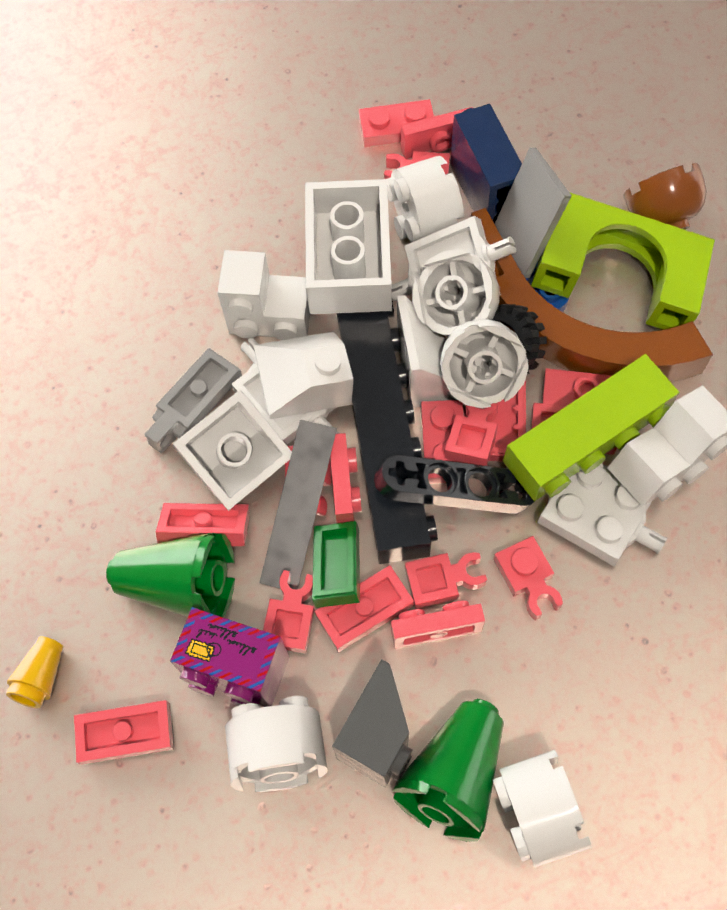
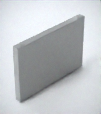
M529 148L495 222V226L502 239L510 236L514 240V247H516L517 252L511 255L525 278H530L572 196L537 148Z

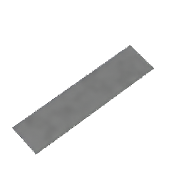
M300 420L259 582L261 584L280 588V576L284 570H287L291 574L289 587L295 590L298 589L337 431L335 427Z

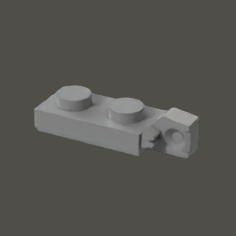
M210 348L207 349L156 404L157 411L152 417L155 423L144 434L148 444L162 454L175 441L176 437L180 438L208 415L232 388V383L242 376L241 369Z

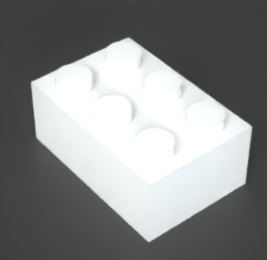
M387 179L306 182V292L310 314L392 311Z

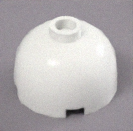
M447 250L429 258L424 264L426 268L422 271L420 278L416 277L412 288V303L417 317L423 324L427 325L431 330L449 337L455 329L468 321L493 319L499 305L500 287L494 272L481 258L463 250Z
M488 319L468 321L455 329L445 341L440 359L442 378L451 395L463 404L477 408H488L493 403H498L503 399L506 402L513 398L524 385L529 369L525 348L517 334L501 322Z

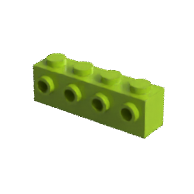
M644 354L508 444L503 462L534 502L546 493L550 498L554 497L571 483L569 479L580 470L585 474L593 471L606 459L605 453L614 447L621 451L628 442L640 436L638 431L648 424L654 428L673 405L680 392L654 362Z

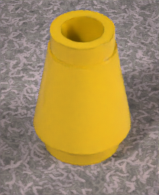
M38 637L36 643L7 680L9 688L6 696L21 705L36 709L41 708L43 701L50 699L61 657L60 654L64 648L63 645L48 637Z

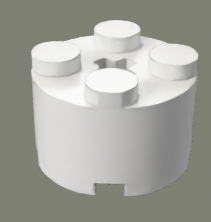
M438 155L394 169L391 177L387 178L388 199L390 202L394 201L398 216L394 217V225L400 239L408 237L410 242H414L457 223V219L464 217L463 202L458 183L453 172L445 174L441 165L447 163L442 156Z
M291 696L282 699L279 705L260 708L258 704L247 703L238 705L231 710L232 719L226 723L225 731L232 788L243 791L242 782L254 783L255 792L285 790L307 784V774L318 770L319 778L327 773L320 715L318 710L309 707L307 697Z
M555 750L501 768L502 776L493 779L504 812L507 813L514 810L519 826L510 830L522 862L532 859L535 868L592 848L589 836L582 839L578 838L576 831L582 829L581 824H584L563 766L555 769L551 766L558 763V755Z

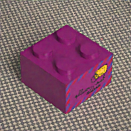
M192 607L170 662L181 673L179 678L189 683L188 688L193 691L214 697L217 690L231 697V703L237 706L254 703L268 707L273 705L290 657L280 636Z

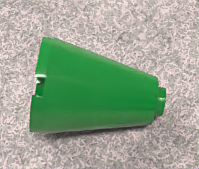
M207 533L117 552L108 563L106 578L114 593L185 617H188L192 607L224 617L231 604L235 578L227 577V563L235 564L234 552L231 542L226 535Z
M482 699L464 701L460 704L395 783L392 792L396 793L393 799L406 814L428 828L432 820L447 826L443 835L464 842H477L480 839L486 826L493 779L504 727V721L498 715V709L490 702Z

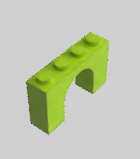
M570 193L572 196L538 260L531 286L569 298L581 275L586 255L599 249H617L629 253L640 260L652 277L653 294L645 324L664 330L690 321L694 322L700 314L715 239Z

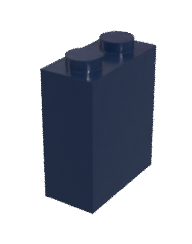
M489 103L477 108L466 109L454 115L450 166L473 212L486 208L495 224L522 162Z

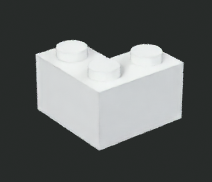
M224 250L217 293L229 334H234L241 338L266 336L275 337L279 340L308 336L310 312L306 292V277L270 275L265 252Z
M703 385L676 400L654 428L628 442L608 466L609 471L642 507L657 497L662 502L667 500L681 488L683 480L689 485L707 471L709 467L704 462L708 458L713 460L727 449V410Z

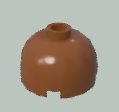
M692 163L690 172L685 173L683 165L674 167L639 182L641 190L632 195L630 188L623 194L629 212L686 230L690 227L688 220L698 215L704 206L707 190L700 165Z

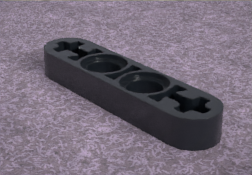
M393 455L387 458L379 467L374 478L375 486L379 493L385 498L394 501L510 514L521 513L534 503V500L512 472L506 468ZM392 471H396L399 479L405 480L401 485L397 484L395 477L389 476ZM435 473L443 477L447 484V491L439 492L432 488L429 484L428 475ZM470 478L478 479L484 484L487 491L485 497L477 496L471 491L468 484ZM513 485L515 491H511L508 489ZM518 493L522 494L523 497L519 499Z

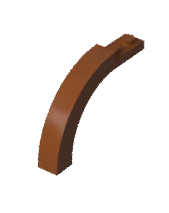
M486 208L471 213V217L476 216L481 219L486 240L490 245L503 240ZM512 255L495 261V275L501 294L499 296V305L516 304L528 308L527 312H535L539 316L535 323H543L545 330L539 332V336L547 337V344H540L539 346L540 350L546 351L543 359L567 371L613 376L646 354L669 381L674 382L702 374L713 356L712 351L693 321L673 328L651 332H621L589 325L563 313L538 294L526 280Z

